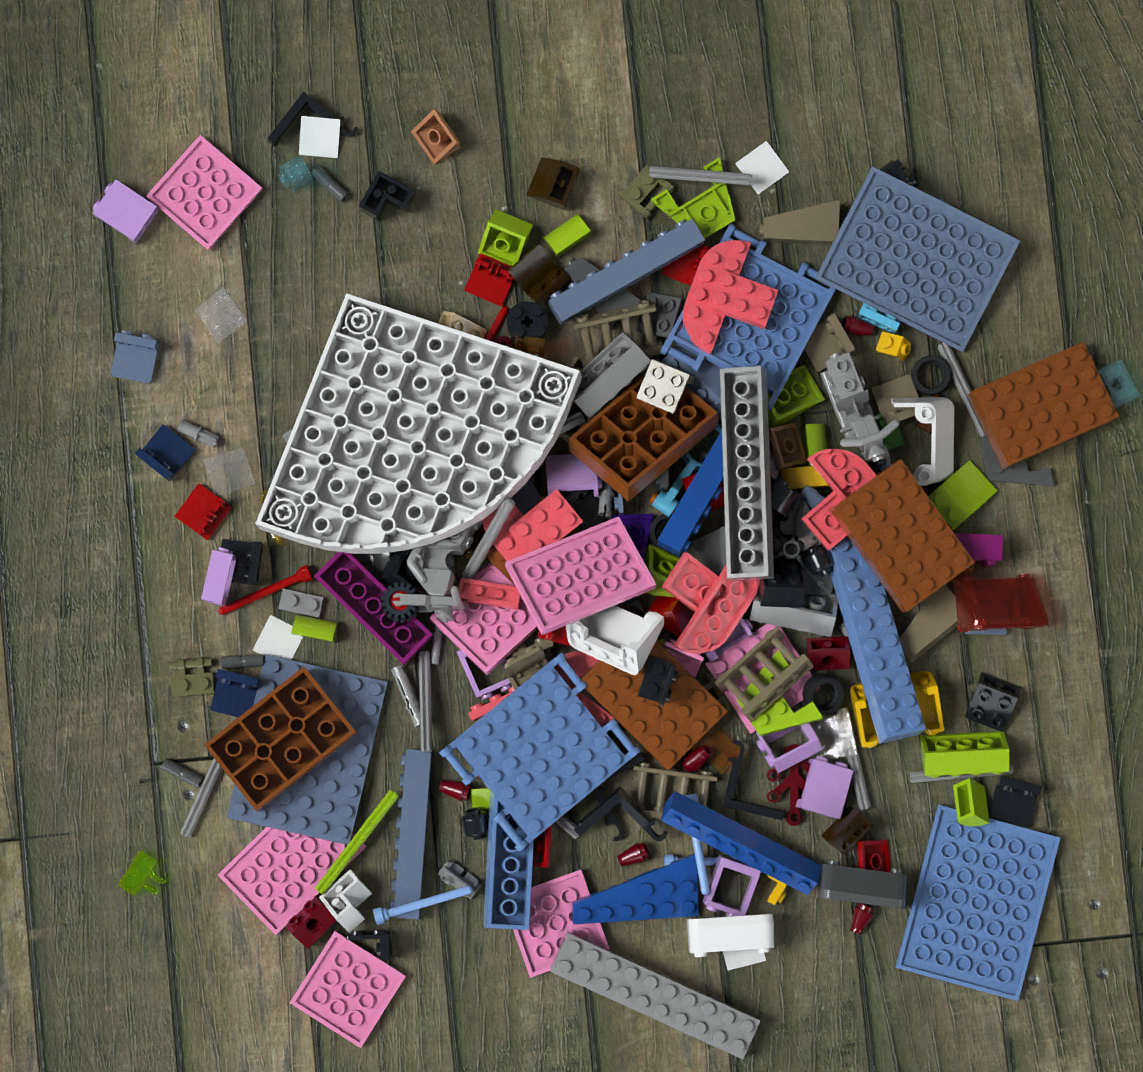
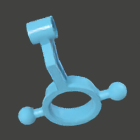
M718 424L714 430L720 434L722 426ZM689 452L682 456L683 461L687 465L669 491L666 493L661 490L652 503L653 507L668 517L679 503L675 496L683 486L682 478L688 477L693 470L698 471L702 463L694 460Z

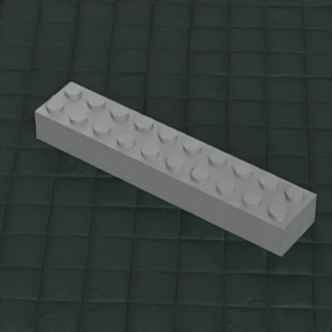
M762 366L720 369L727 579L732 581L773 579L767 370Z
M569 931L566 932L550 967V972L741 1059H744L760 1023V1019Z

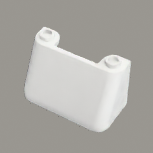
M614 605L566 625L567 639L573 648L629 674L637 675L643 668L664 626V617L657 612H648L642 618Z

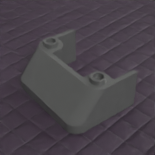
M828 860L827 864H821L817 897L905 909L907 875L903 874V870L890 869L889 873L840 866L839 861Z

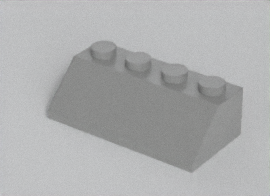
M622 332L580 371L582 379L573 400L574 403L589 418L596 415L603 405L613 400L623 387L628 386L638 373L643 372L651 362L650 359Z
M834 591L830 595L813 596L805 593L801 608L760 606L756 593L752 601L749 620L831 637L837 615L838 600Z

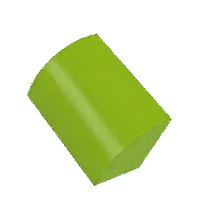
M576 214L544 236L543 239L554 255L559 257L591 235V231L581 217Z
M806 424L804 432L807 458H809L811 455L828 448L825 424Z
M296 615L291 634L334 643L338 622Z
M971 778L953 785L958 823L965 826L989 824L985 786Z

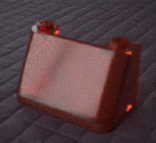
M1030 574L1017 575L1018 578L975 580L974 576L962 577V581L954 583L958 633L994 629H1034L1049 626L1048 615L1035 578L1030 577Z

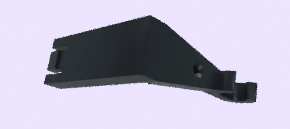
M303 92L269 135L267 141L274 146L305 105H308V109L320 118H337ZM344 116L339 118L340 124L344 121ZM340 125V133L346 137H353L357 133L358 127H354L352 132H347Z
M733 740L732 743L734 745L740 746V752L737 758H728L733 763L723 800V807L782 820L784 813L782 810L730 798L735 794L745 750L744 744L741 741Z
M639 752L604 782L644 761L641 753ZM596 787L592 791L599 804L606 798L600 787ZM611 809L605 814L608 820L604 825L609 826L612 823L616 825L619 834L613 837L612 841H619L623 837L624 831Z
M621 786L578 821L574 829L580 836L618 803H622L621 807L655 841L664 840L668 831H664L661 835L657 834L651 827L655 825L656 818L649 820Z

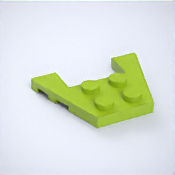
M717 158L703 167V170L723 172L721 159ZM712 182L713 187L680 207L677 206L667 189L651 199L654 205L676 223L685 219L687 221L693 219L704 239L735 221L726 183Z
M776 651L770 660L781 671H784L789 665L780 651ZM765 666L757 675L765 685H769L772 682V678L775 677ZM750 683L744 694L749 699H753L760 691ZM781 696L752 722V725L759 736H764L786 730V728L805 725L812 721H820L824 718L813 701L793 713L784 697ZM737 699V702L739 703L741 708H743L744 705L740 702L739 699Z

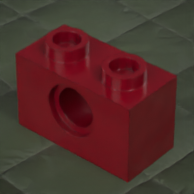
M848 636L806 638V656L814 666L809 671L850 669Z
M315 896L312 900L305 903L303 909L297 915L291 917L286 928L299 942L309 949L336 919ZM310 919H313L311 923L307 924Z

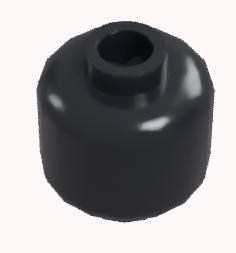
M817 545L806 552L807 556L804 558V562L812 575L820 574L821 577H824L832 572L831 567L834 565V560L830 551L825 547Z
M480 807L466 810L461 818L464 834L467 837H473L474 840L485 838V834L488 833L489 829L487 812L481 810Z

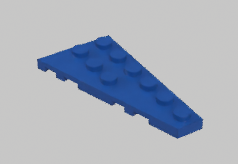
M695 853L681 860L670 862L671 864L661 868H655L630 878L621 884L610 886L601 892L573 901L572 923L575 925L698 916V883Z

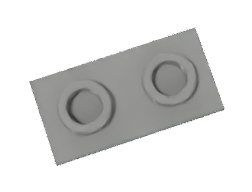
M447 860L438 875L441 876L443 882L451 884L456 889L471 886L473 889L472 893L464 897L472 899L481 887V884L478 883L479 880L468 872L464 878L460 875L464 869L454 861Z

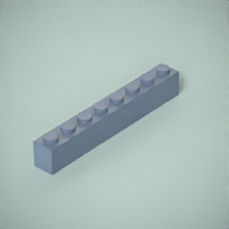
M682 220L675 225L676 228L669 232L667 229L658 235V239L652 242L651 240L645 241L640 245V249L635 252L633 250L626 252L622 255L623 258L617 262L615 260L608 262L604 265L605 269L600 272L595 270L589 273L584 281L579 282L577 280L568 286L569 289L563 293L560 290L552 294L548 305L560 325L567 323L702 246L705 239L694 220Z
M406 749V754L402 753L401 766H405L404 774H400V787H403V795H399L398 808H402L401 816H397L396 829H400V837L395 839V850H399L398 858H394L393 871H397V879L392 880V892H395V901L391 900L390 908L421 900L432 752L423 753L421 750ZM421 909L394 916V918L420 919Z

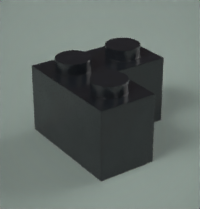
M378 171L358 207L361 212L378 220L388 203L406 213L416 193L414 189Z
M779 561L773 579H760L757 591L760 606L802 607L806 586L799 562Z

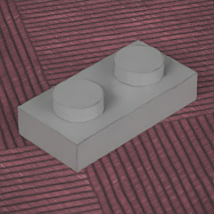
M283 589L278 609L320 618L324 597Z

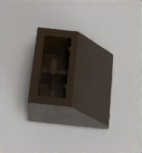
M541 157L526 196L565 211L579 176L580 168L560 160Z

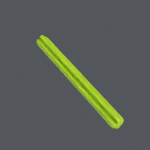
M393 790L388 791L317 884L315 889L320 894H325L398 799L399 795Z

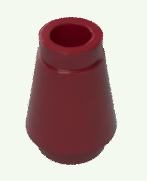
M850 315V317L845 316L842 327L847 335L871 336L874 328L873 324L853 315Z
M704 745L685 754L684 759H682L683 767L690 773L699 771L712 755L711 748Z
M442 780L439 792H443L460 802L463 800L468 801L472 785L467 784L465 786L462 781Z
M637 842L620 855H617L621 867L646 862V859L650 858V854L644 842L640 844Z
M858 903L855 906L850 928L852 932L862 935V932L875 914L873 913L874 907L864 903Z

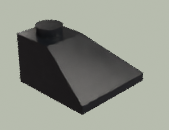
M412 549L397 551L387 562L379 580L387 586L391 585V587L394 586V583L401 585V582H404L406 585H411L418 595H425V589L407 565V559Z

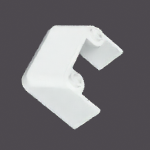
M945 397L891 398V403L894 407H915V417L919 422L932 423L931 464H922L915 469L913 476L921 486L948 480L954 471V405L952 401Z
M772 913L687 919L689 953H694V957H706L707 952L758 949V953L770 952V948H774V919Z

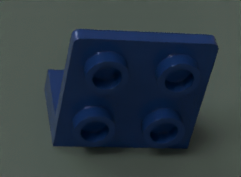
M162 425L143 449L139 447L134 454L170 482L195 452V449L167 426Z
M218 669L216 674L218 680L210 710L239 718L253 707L260 679Z

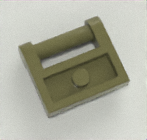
M648 165L641 170L620 194V197L647 220L651 217V212L657 206L651 201L645 208L640 204L658 184L662 187L655 195L657 196L666 189L670 194L675 189L663 178H651Z

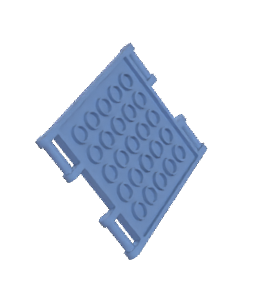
M730 223L720 243L733 240L730 238L733 236L739 240L750 242V245L756 248L755 251L749 248L739 276L778 290L765 329L725 315L710 355L699 349L690 340V336L683 325L682 310L660 353L663 355L668 354L691 366L692 370L696 372L704 359L723 369L762 366L767 370V392L772 394L771 398H768V410L771 411L836 289L831 286L827 289L804 277L803 275L806 274L815 279L818 272L809 267V264L806 262L802 263L798 273L761 255L767 242L759 241L745 234ZM675 343L698 355L697 359L671 347V344Z
M562 652L439 752L442 757H446L463 778L462 782L465 786L479 776L504 807L492 819L496 824H500L516 844L515 848L518 851L524 849L531 841L641 751L638 746H634L618 726L619 722L615 717L601 727L576 695L588 685L585 681H581V678L565 660L566 656ZM559 664L576 685L572 690L555 670V665ZM610 729L629 751L625 755L607 735ZM454 748L459 751L473 769L470 774L452 753ZM509 814L525 833L526 837L523 840L506 820V815Z

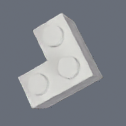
M350 869L319 898L334 918L350 933L365 920L357 907L372 893Z

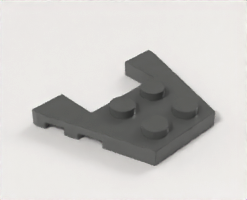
M987 435L979 440L988 481L1045 487L1054 486L1050 467L1029 472L1026 460L1003 470Z

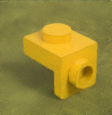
M882 332L875 351L880 354L896 357L900 361L905 362L911 351V342L903 336Z
M767 875L768 878L777 883L767 902L775 905L776 902L780 904L786 895L784 889L787 884Z

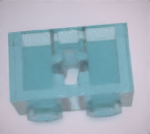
M301 155L279 166L281 173L278 176L284 188H289L291 192L313 182L312 176Z
M1122 359L1098 370L1115 409L1140 396ZM1114 382H1115V383H1118V382H1119V383H1120V386H1119L1118 388H1117V387H1114V388H1113V387H1112V384H1113Z

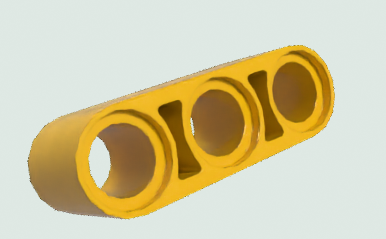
M813 466L781 470V478L788 483L787 487L791 490H803L806 485L814 489L830 487Z

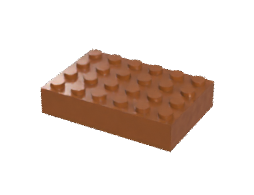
M1084 342L974 389L968 394L1003 470L1110 423L1119 417Z
M644 375L569 438L570 452L629 502L718 426V412L687 386L675 413H670L637 398L645 377Z
M901 459L889 465L829 509L902 612H908L975 563Z
M657 640L643 668L637 675L629 674L598 660L581 677V681H585L588 685L585 689L667 770L728 712ZM650 655L674 662L678 670L675 683L671 682L669 687L672 691L669 703L665 702L664 706H660L658 702L637 696Z
M303 666L205 743L204 746L256 812H259L356 736L357 733Z

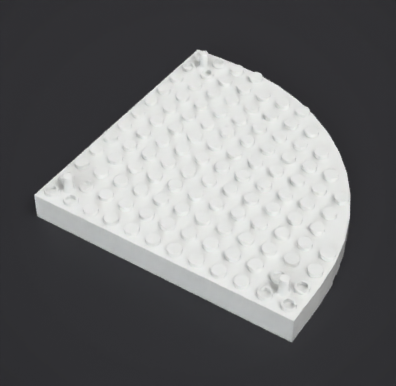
M346 293L255 524L260 530L323 550L354 554H380L404 551L432 544L455 535L483 520L498 509L502 501L507 497L511 498L521 489L543 463L556 442L568 416L582 379L579 370Z

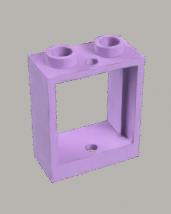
M220 547L218 551L212 550L201 596L203 601L226 606L237 557L233 555L231 550Z
M461 650L457 651L477 699L480 697L482 700L494 696V691L500 689L503 692L512 687L509 679H505L479 691L465 659L468 656ZM506 659L501 662L502 665H503V668H504V665L506 664Z
M809 723L786 728V730L764 736H759L756 732L759 739L756 743L760 751L767 753V756H765L770 768L774 766L778 773L823 750L818 737ZM800 727L808 742L776 758L768 744Z
M719 854L709 882L710 893L704 895L703 903L707 905L706 909L717 913L719 910L727 912L726 916L728 917L746 915L761 871L739 860ZM724 867L751 876L740 909L712 900Z

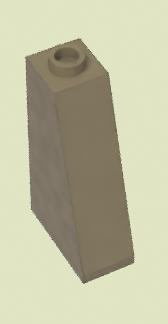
M840 201L827 202L765 217L764 222L759 225V236H763V241L832 245L839 231Z
M943 585L929 596L900 638L905 660L909 659L911 663L970 617L969 612L946 585Z

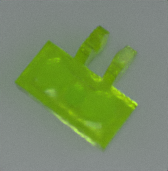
M140 850L117 886L136 897L141 887L157 895V889L148 885L145 881L149 876L159 884H164L166 880L152 872L159 861Z

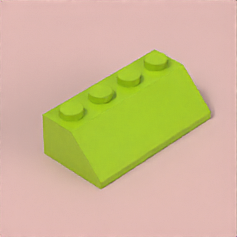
M1004 732L920 735L922 764L925 776L936 778L941 775L956 777L962 774L981 775L982 773L1002 774L1003 772H1009V746Z

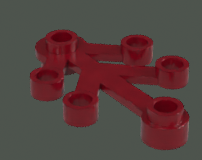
M791 744L787 746L784 754L799 747V745ZM805 759L791 766L790 774L774 790L767 793V800L775 803L779 800L780 795L790 786V811L786 813L785 820L791 826H797L802 822V814L798 811L796 803L798 800V786L804 790L806 783L798 774V765L807 773L810 768V764ZM775 768L767 772V779L771 782L777 781L780 777V773ZM770 772H776L777 778L771 779L769 777ZM772 792L777 794V799L774 801L769 798ZM793 813L798 815V820L796 822H793L790 819V816Z

